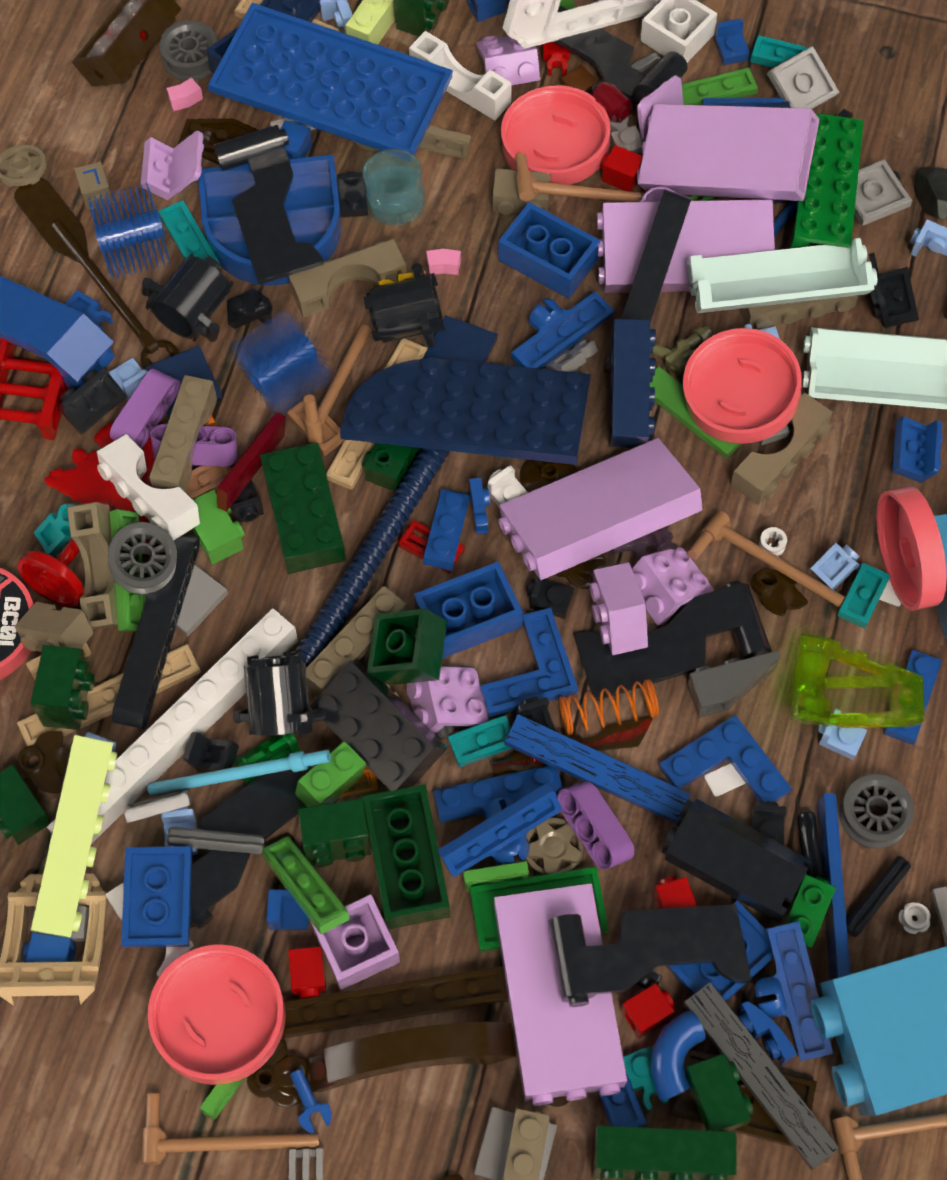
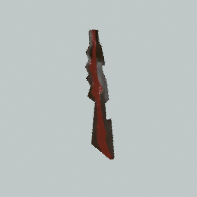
M651 716L637 718V722L633 719L621 722V725L617 723L605 726L604 729L601 728L602 734L586 738L576 734L568 738L597 751L639 747L653 719ZM521 752L512 754L503 761L490 764L493 776L506 772L516 773L548 766Z

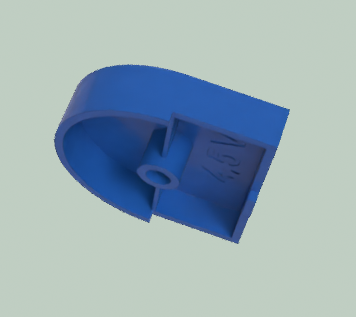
M324 155L289 159L294 177L284 208L296 243L304 242L313 246L320 253L323 262L331 258L336 250L342 229L334 156ZM245 164L226 171H222L221 167L202 169L198 181L201 218L205 238L218 259L220 266L225 271L240 280L258 284L232 203V199L256 185L250 165ZM289 276L261 285L289 284Z

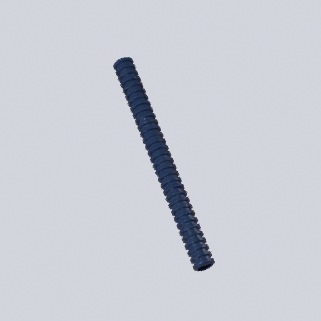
M421 449L422 452L418 454L417 460L413 462V467L409 468L408 474L403 478L404 481L399 484V488L394 492L395 496L390 498V503L385 506V510L381 513V518L377 519L376 525L371 529L372 532L367 535V540L363 541V547L358 549V555H355L353 562L348 565L349 570H346L343 573L344 577L340 578V585L334 587V592L329 595L330 600L324 603L325 608H322L319 611L320 615L316 616V623H312L310 626L311 631L306 632V639L303 638L300 642L301 646L295 649L297 655L301 654V660L305 661L306 668L327 647L329 642L335 638L334 634L339 633V626H343L345 623L344 619H347L349 616L348 611L353 610L354 604L359 600L358 596L363 594L362 588L365 589L368 586V581L373 578V574L378 570L377 566H380L382 559L386 557V551H389L391 544L396 541L395 536H399L401 533L400 529L404 528L405 522L409 520L410 515L414 512V507L418 506L423 493L427 491L428 486L432 483V479L437 475L436 471L441 469V464L445 462V457L449 456L450 451Z

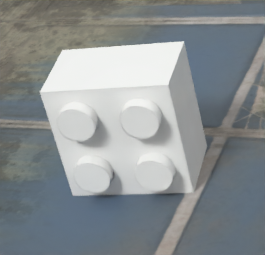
M661 0L642 20L640 41L663 56L669 52H677L688 62L714 35L718 13L697 0Z

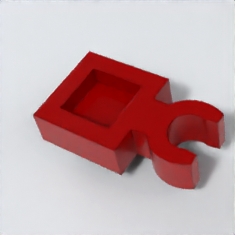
M554 41L543 44V61H548V76H552L553 68H560L562 76H565L567 74L566 61H570V50Z

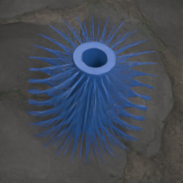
M147 182L152 211H150L142 185L141 190L147 212H144L138 190L135 186L141 214L137 210L132 191L129 187L135 215L132 214L129 200L123 188L129 217H127L120 192L118 191L124 218H121L118 204L112 192L118 220H116L111 202L106 193L109 212L113 220L110 221L106 205L100 194L102 209L107 223L103 220L97 198L94 196L100 224L98 223L90 198L88 199L90 211L94 219V229L102 254H104L112 280L114 277L107 252L111 256L112 264L119 279L118 267L113 254L114 250L124 277L125 273L119 249L122 250L126 268L131 275L127 255L124 250L125 247H127L133 270L136 273L130 246L134 249L135 257L142 273L141 262L135 245H139L144 265L148 271L141 243H144L151 267L153 268L152 258L147 242L150 241L154 258L159 267L153 240H156L161 260L164 264L158 241L161 238L170 264L164 240L163 225L158 209H155Z
M272 320L271 322L273 323V325H276L280 329L279 325H277V323L274 324ZM286 321L287 324L285 326L282 324L284 327L282 330H275L276 334L273 330L272 332L270 331L271 335H264L266 340L264 338L262 340L259 336V342L253 340L255 345L253 343L252 345L250 344L251 348L249 347V349L245 345L246 349H242L243 352L239 353L241 358L246 357L245 360H242L245 364L243 368L246 371L244 372L247 373L245 377L249 378L250 384H253L255 387V392L257 389L263 395V398L265 396L268 403H275L278 408V404L280 405L279 401L281 402L282 400L285 404V398L291 400L289 395L291 397L292 395L290 393L294 392V390L296 392L297 390L299 391L298 387L300 388V384L306 388V382L308 383L309 381L311 386L314 387L309 379L313 378V376L315 378L316 376L318 377L316 372L319 374V372L321 373L324 370V367L318 362L320 358L317 356L319 354L316 350L319 349H315L305 333L299 332L295 321L293 326L291 323L289 325Z

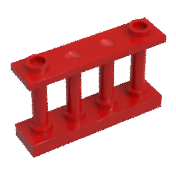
M0 338V405L3 394L43 399L44 402L42 410H38V412L0 408V420L36 424L41 431L43 439L55 440L62 415L58 410L63 402L60 397L68 391L63 376L52 363L13 358L17 345ZM10 370L43 373L50 376L49 385H45L44 388L7 383Z

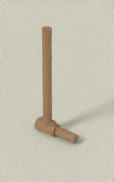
M518 153L515 156L518 172L516 175L519 198L522 201H531L538 193L618 202H641L645 194L537 182V179L528 171L526 154Z
M363 324L360 326L318 409L313 395L309 394L303 398L306 413L304 421L310 444L317 442L320 444L324 440L322 425L371 332V328L368 325Z
M717 511L702 529L701 536L687 552L691 559L697 560L710 542L720 541L724 538L838 607L842 605L846 598L730 529V518L723 511Z
M146 1094V1122L142 1137L143 1165L161 1164L166 1157V1153L319 1147V1133L167 1139V1135L159 1128L160 1094Z
M947 1113L859 1127L858 1123L851 1117L833 1119L832 1122L839 1153L843 1155L848 1180H862L856 1155L862 1140L947 1127Z

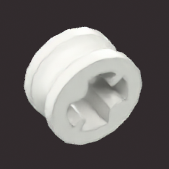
M767 528L761 534L759 546L778 557L785 550L787 536L779 528ZM775 538L774 542L778 540L777 547H771L772 543L768 545V539Z

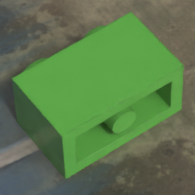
M215 490L193 499L198 506L200 524L192 528L195 536L200 538V545L211 565L243 550L241 538L245 537L243 529L237 520L232 522L229 514L232 513L230 508L227 512L217 508V494Z
M345 741L330 753L331 762L316 765L298 780L295 795L307 807L333 803L362 778L366 762Z

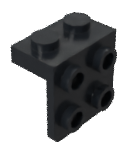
M869 253L872 268H875L877 272V285L874 286V290L871 292L877 319L883 318L885 328L918 321L919 317L908 267L879 274L875 253Z

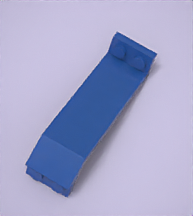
M0 276V338L48 360L63 376L68 389L72 387L75 390L79 389L85 384L82 379L93 369L99 372L104 367L106 368L115 358L110 347L114 341L84 313Z

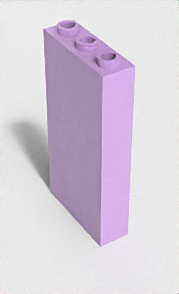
M653 104L652 114L648 117L647 139L642 146V164L637 171L638 184L646 192L651 188L662 186L668 187L682 195L804 201L820 119L812 109Z
M773 200L691 201L661 292L690 291L686 263L690 256L702 255V258L775 250ZM660 202L603 203L602 212L597 213V230H602V240L598 246V257H603V267L598 268L599 284H604V293H630Z
M656 438L499 505L501 518L498 519L503 534L510 535L515 551L523 554V560L529 571L534 570L539 579L543 580L698 513L703 508L699 486L662 441Z
M592 883L494 897V912L524 1102L532 1101L533 1106L551 1104L553 1103V1098L566 1096L567 1101H574L586 1098V1093L600 1091L601 1096L620 1093V1088L626 1085L627 1077L612 994H597L589 999L588 1005L581 1007H569V1002L561 1001L548 923L551 918L557 916L579 914L582 918L586 946L603 945Z

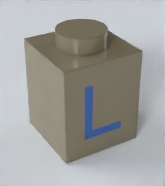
M101 161L74 168L87 211L91 210L89 198L93 208L96 209L94 196L97 198L99 207L102 208L100 194L105 205H108L106 193L109 201L113 204Z

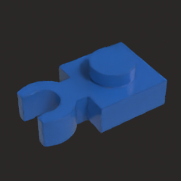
M78 290L64 304L84 313L103 332V327L99 325L100 322L106 321L111 325L113 323L110 313L100 311L101 308L98 302Z
M481 478L469 479V493L476 534L488 533V518L485 506H490L488 488H483Z

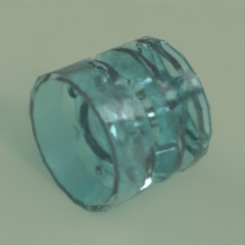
M400 149L384 150L372 156L363 168L368 208L372 216L378 221L389 225H400L414 220L421 214L425 206L422 172L417 158L409 152Z

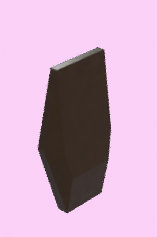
M234 118L187 119L178 145L195 131L203 133L204 144L201 158L220 165L214 144L258 131V129Z

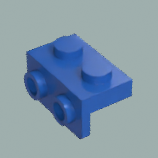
M904 416L896 420L892 472L920 483L939 472L941 467V443L943 440L941 421L935 420L926 426Z

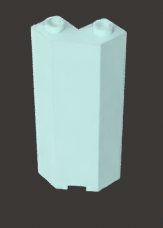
M854 238L850 248L818 245L702 258V255L690 256L686 261L691 296H696L695 308L697 313L865 295L872 292L874 286L877 285L876 269L872 268L871 261L866 262L867 249L865 245H862L861 238Z
M811 327L810 336L805 335L803 353H807V371H803L802 388H806V392L810 397L947 409V339Z

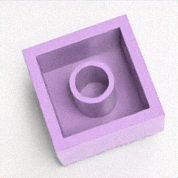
M630 563L593 570L594 583L590 584V591L596 605H592V613L595 623H601L599 630L602 643L609 645L612 655L647 648L646 604Z
M372 895L345 906L349 912L350 920L323 934H320L312 924L315 936L340 990L400 963L399 952Z

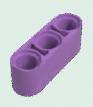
M154 368L149 370L114 421L110 430V438L116 441L127 434L142 449L151 436L152 428L160 423L176 399L180 390V381Z
M167 424L157 425L150 432L154 459H156ZM202 426L196 440L192 465L219 467L233 465L238 459L235 431L228 427Z
M582 782L559 791L557 798L563 809L561 811L563 816L600 869L607 870L633 858L634 845L630 837L593 783Z

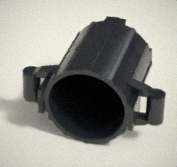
M191 253L164 286L153 282L151 278L143 279L141 293L149 298L146 301V309L151 308V312L166 328L181 337L194 338L192 340L196 342L200 335L206 337L211 342H215L218 339L220 327L210 321L209 318L233 287V281L228 283L222 273L216 269L220 265L219 262L210 256L203 260L199 257H194V254Z
M416 263L411 267L414 279L371 288L370 293H366L364 304L365 309H369L372 325L376 329V331L371 332L375 342L382 340L383 343L422 335L427 347L430 348L436 345L434 333L444 331L445 327L436 290L438 282L435 273L425 275L422 265Z
M283 652V656H269L259 659V655L247 657L248 665L244 666L248 708L235 711L233 720L236 723L248 722L249 735H281L299 732V735L312 733V723L324 720L326 718V711L323 708L309 709L306 664L304 660H301V654L297 655V652Z

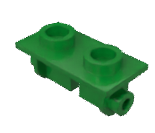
M292 733L275 735L236 759L234 764L238 767L281 759L292 752H301L296 744L297 740ZM259 776L244 778L247 784H250Z
M805 874L786 924L800 921L806 946L812 948L837 887L828 884L829 881L817 876L814 878Z

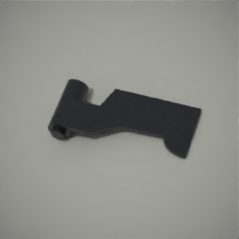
M559 5L557 12H563L568 9ZM601 28L554 41L591 62L605 82L614 84L637 105L644 97L659 88L663 82L668 81L675 75L681 78L688 69L687 62L681 54L669 52L645 75L629 65L634 47Z
M278 125L214 144L222 171L249 163L256 185L232 199V203L259 285L324 265L320 253L313 246L304 242L296 243L284 208L294 174L285 146L290 145L285 128L279 130Z
M741 581L730 582L722 589L694 597L667 626L647 632V648L612 655L609 645L602 643L600 633L592 631L574 633L591 692L596 701L600 700V693L603 688L608 689L611 695L614 696L619 685H623L627 691H631L636 681L643 685L644 680L650 679L654 684L693 672L695 669L705 666L706 637L729 630L733 631L742 660L751 658L753 654L760 651L772 652L750 587L746 583H741ZM620 688L619 694L624 693L623 688ZM606 691L603 692V699L609 697Z
M286 770L259 776L199 821L201 829L262 835L265 840L299 814L298 809L307 808L295 795L298 780L306 775L309 770L298 772ZM209 849V853L192 865L190 928L197 926L200 929L213 919L212 912L215 909V905L238 887L251 853Z
M736 904L624 911L621 916L618 943L612 945L586 946L582 918L579 914L561 915L548 921L561 1001L569 1002V1007L588 1005L589 999L597 994L624 992L657 966L712 963L717 973L728 980L739 983H750L752 981Z

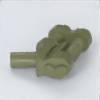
M707 326L703 328L697 327L692 331V335L685 340L682 338L677 340L672 350L655 343L653 355L665 359L664 367L668 368L675 375L683 377L686 364L694 352L691 349L710 338L712 332Z

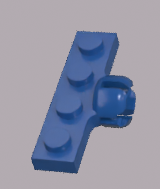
M596 291L570 310L562 309L552 299H545L542 301L545 306L543 307L541 304H538L531 311L530 318L528 319V323L537 331V334L512 351L510 358L519 367L542 369L613 317L615 310Z
M548 765L433 790L440 823L474 815H483L487 820L546 783L550 784L556 796L559 791L563 790L558 770Z
M546 783L437 851L452 877L457 876L489 856H492L499 866L516 863L513 857L517 854L520 860L524 862L530 849L526 834L563 809L553 788L549 783Z
M800 921L768 928L767 931L777 973L774 976L759 979L755 984L756 997L776 994L777 999L760 1002L758 1004L759 1009L770 1018L777 1016H787L789 1018L800 1061L833 1054L830 1038L822 1039L812 1016L811 1000L819 998Z

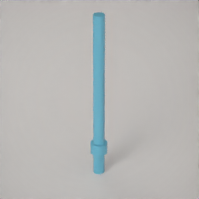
M329 750L307 754L304 751L290 753L289 757L149 783L148 793L150 796L286 770H292L293 772L307 770L308 766L331 762V755Z

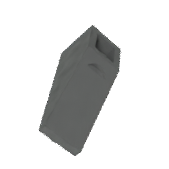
M779 650L771 653L769 651H760L748 659L740 660L739 658H733L725 661L721 666L713 668L702 666L695 669L693 673H690L687 686L698 718L725 712L732 708L776 669L780 659Z

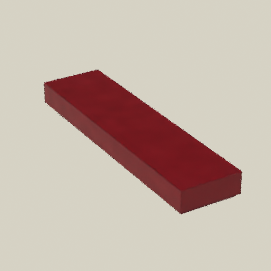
M279 413L274 414L217 487V508L227 512L261 468L260 455L272 453L285 437L286 416Z

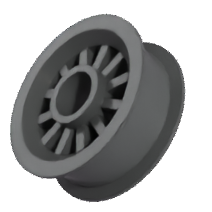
M182 21L170 26L162 34L159 42L162 63L165 70L172 77L183 81L192 78L196 81L212 74L206 49L218 42L212 28L198 21Z
M147 522L133 523L119 530L111 540L108 550L110 573L116 583L129 592L136 594L156 592L169 583L176 570V545L169 533L158 525ZM146 539L151 540L149 544L145 543ZM139 553H146L151 559L147 563H139L134 557ZM137 572L140 573V578L134 577ZM144 573H147L149 577L144 578Z
M870 774L858 778L850 785L842 799L839 816L843 829L852 840L868 848H886L897 843L904 836L913 820L914 805L910 793L899 781L887 775ZM869 807H879L884 815L875 816L871 813Z

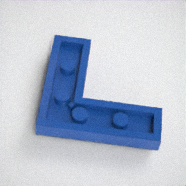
M551 608L523 615V626L538 670L480 685V691L489 718L516 711L521 702L532 697H538V699L547 698L548 701H553L563 696L567 697L578 694V687Z
M736 715L659 764V769L670 784L679 789H683L728 760L760 803L765 801L777 802L792 790Z

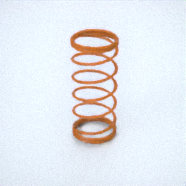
M650 679L644 680L643 685L636 681L633 685L632 699L627 689L623 685H619L616 691V704L608 689L603 688L600 693V709L593 694L587 691L584 695V714L580 703L574 695H570L568 700L565 696L560 697L559 708L566 735H573L574 731L570 711L571 698L577 704L585 731H589L587 721L588 694L595 704L603 729L605 728L603 715L604 691L607 692L615 710L618 724L621 725L619 710L620 688H623L626 693L634 720L637 722L635 704L637 684L644 693L649 715L653 719L657 718L659 708L652 681Z

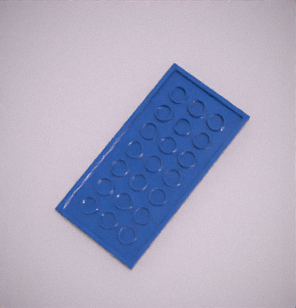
M251 3L208 84L209 92L413 161L453 77V70Z

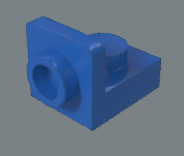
M742 19L726 20L718 23L716 26L714 42L723 65L749 60L750 52L742 34L744 25Z

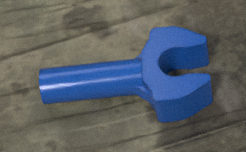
M302 1068L291 1073V1079L304 1106L302 1114L298 1116L300 1125L313 1134L314 1129L310 1122V1115L313 1112H319L322 1114L326 1125L329 1126L332 1116L329 1104H322L315 1100Z

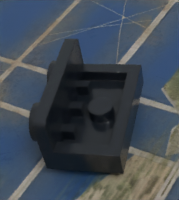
M105 367L99 372L93 369L82 379L85 384L77 390L74 387L70 388L60 397L63 402L58 410L81 436L126 398L122 391L107 376L109 371Z

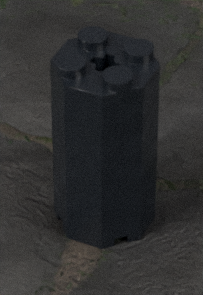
M688 799L679 815L680 819L676 825L679 828L672 826L664 841L665 845L661 852L666 855L664 860L780 923L812 860L699 799H696L694 802Z

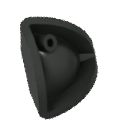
M940 167L918 168L916 170L915 184L917 196L922 207L931 216L947 220V169Z

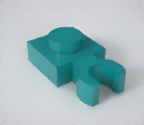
M74 504L61 505L58 513H50L33 532L48 555H57L71 539L67 507H72Z
M651 1046L623 1057L625 1071L634 1091L642 1088L644 1093L642 1104L648 1112L652 1110L649 1097L657 1095L650 1072ZM669 1099L662 1101L663 1105L667 1104Z

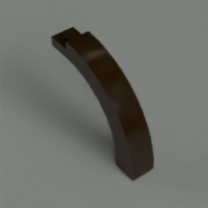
M466 1022L424 1026L368 1036L325 1048L324 1053L308 1058L312 1092H324L365 1078L408 1069L451 1064L491 1065L516 1057L511 1023Z

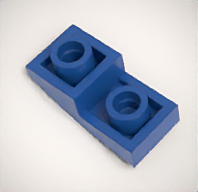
M747 1001L741 1004L738 1010L740 1015L737 1017L753 1038L757 1040L764 1036L767 1040L764 1041L766 1050L773 1060L777 1058L780 1066L791 1062L797 1053L778 1025L767 1014Z

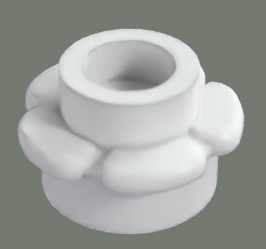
M911 902L906 904L904 910L899 912L898 919L904 925L905 931L917 934L918 932L923 933L928 930L931 915L924 905ZM912 916H916L918 920L913 921Z

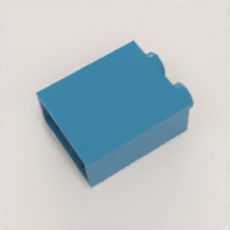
M947 946L818 983L822 997L811 1000L812 1016L823 1040L833 1037L836 1039L843 1064L832 1067V1078L838 1097L845 1107L856 1104L860 1115L877 1116L947 1094Z

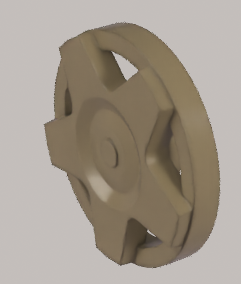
M17 145L0 154V181L8 187L33 185L40 181V177L46 171L47 161L42 150L35 146ZM28 152L36 154L37 156L30 157Z
M549 818L527 833L526 839L530 843V849L526 861L538 874L547 875L572 871L581 862L584 846L566 820ZM550 825H559L562 827L558 830H554ZM537 832L538 840L530 843L532 836ZM574 836L578 842V849L571 845ZM533 859H542L544 869L539 867ZM561 862L572 863L565 869L558 870Z

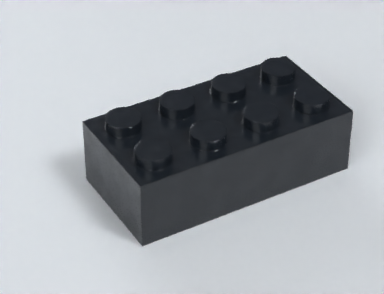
M350 660L310 707L312 709L323 708L326 711V718L323 721L366 762V766L390 791L413 787L448 747L383 681L367 674L368 666L364 662Z

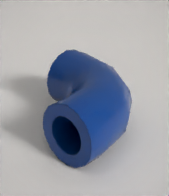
M691 1010L678 1015L663 1027L652 1047L650 1072L660 1101L676 1096L691 1087L684 1070L685 1056L693 1046L705 1040L703 1026L699 1018Z

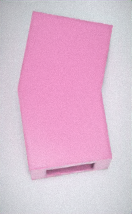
M192 78L180 85L167 88L173 112L188 108L203 99L200 86Z
M450 249L426 251L429 274H459L461 251Z

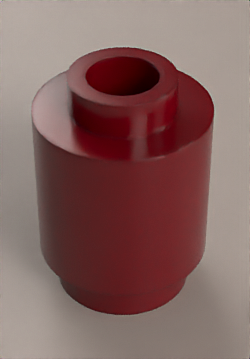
M603 82L594 90L592 96L596 98L595 101L604 107L608 117L613 122L623 121L630 115L632 101L614 84Z

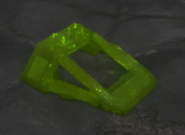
M801 633L792 677L790 720L803 724L843 728L909 727L923 723L925 718L923 676L888 662L886 666L868 660L867 653L857 650L854 654L841 649L842 643L835 640ZM831 659L876 674L825 677ZM889 687L890 711L830 714V698L825 697V689Z

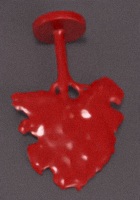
M114 421L109 422L106 427H103L94 436V441L101 448L115 441L110 438V430ZM150 436L142 448L147 471L141 481L152 487L149 476L155 459L153 458ZM81 448L74 449L71 458L72 462L78 465L77 467L64 471L60 467L50 471V475L44 478V482L48 487L57 489L73 501H79L82 505L97 502L107 504L109 508L113 507L118 510L136 512L132 502L127 497L122 498L118 494L115 485L110 480H104L97 469V465H99L97 452L86 454ZM139 515V522L150 523L144 515ZM73 539L69 541L57 559L38 551H29L22 555L18 561L17 569L28 586L40 596L59 606L73 608L79 605L80 597L85 590L80 579L68 568L80 551ZM146 539L145 543L149 544L151 540Z

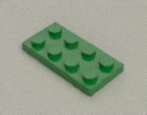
M597 867L470 886V897L480 953L500 950L494 912V897L592 883L600 932L607 933L609 928Z

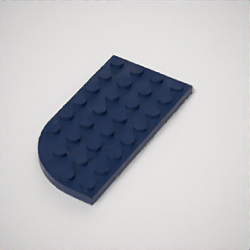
M433 357L407 361L376 373L356 390L347 405L340 429V436L343 440L577 465L591 374L437 359Z

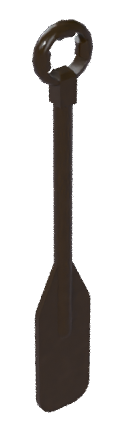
M40 178V181L33 185L20 186L14 193L16 204L50 248L80 263L144 347L140 358L143 368L146 369L147 366L153 364L147 356L158 351V348H166L171 357L180 354L173 343L166 340L155 341L89 257L85 230L82 224L50 183Z

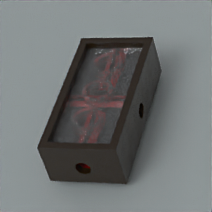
M121 0L72 61L73 65L91 86L126 83L132 77L131 72L135 67L147 58L146 53L150 48L159 43L162 38L161 34L165 29L174 24L176 21L175 17L180 12L181 7L175 0Z

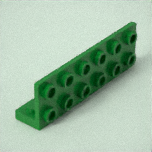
M815 113L820 120L804 201H798L790 249L809 247L810 242L850 248L864 121Z

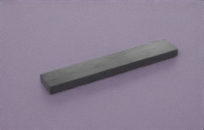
M711 983L707 984L683 1003L687 1010H691L699 1018L705 1034L719 1052L726 1054L729 1062L733 1061L735 1063L740 1079L811 1170L839 1149L838 1145Z

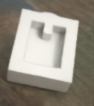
M511 465L504 470L499 469L495 471L488 480L490 498L498 507L503 503L528 493L515 478V470Z

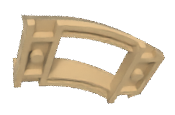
M29 874L20 882L21 888L19 890L8 893L7 923L0 957V997L14 1006L16 996L79 995L81 1005L95 991L105 931L106 891L102 890L99 880L94 874L84 875V879L89 880L86 899H79L78 906L89 905V917L82 962H23L22 955L27 939L29 906H36L43 875Z

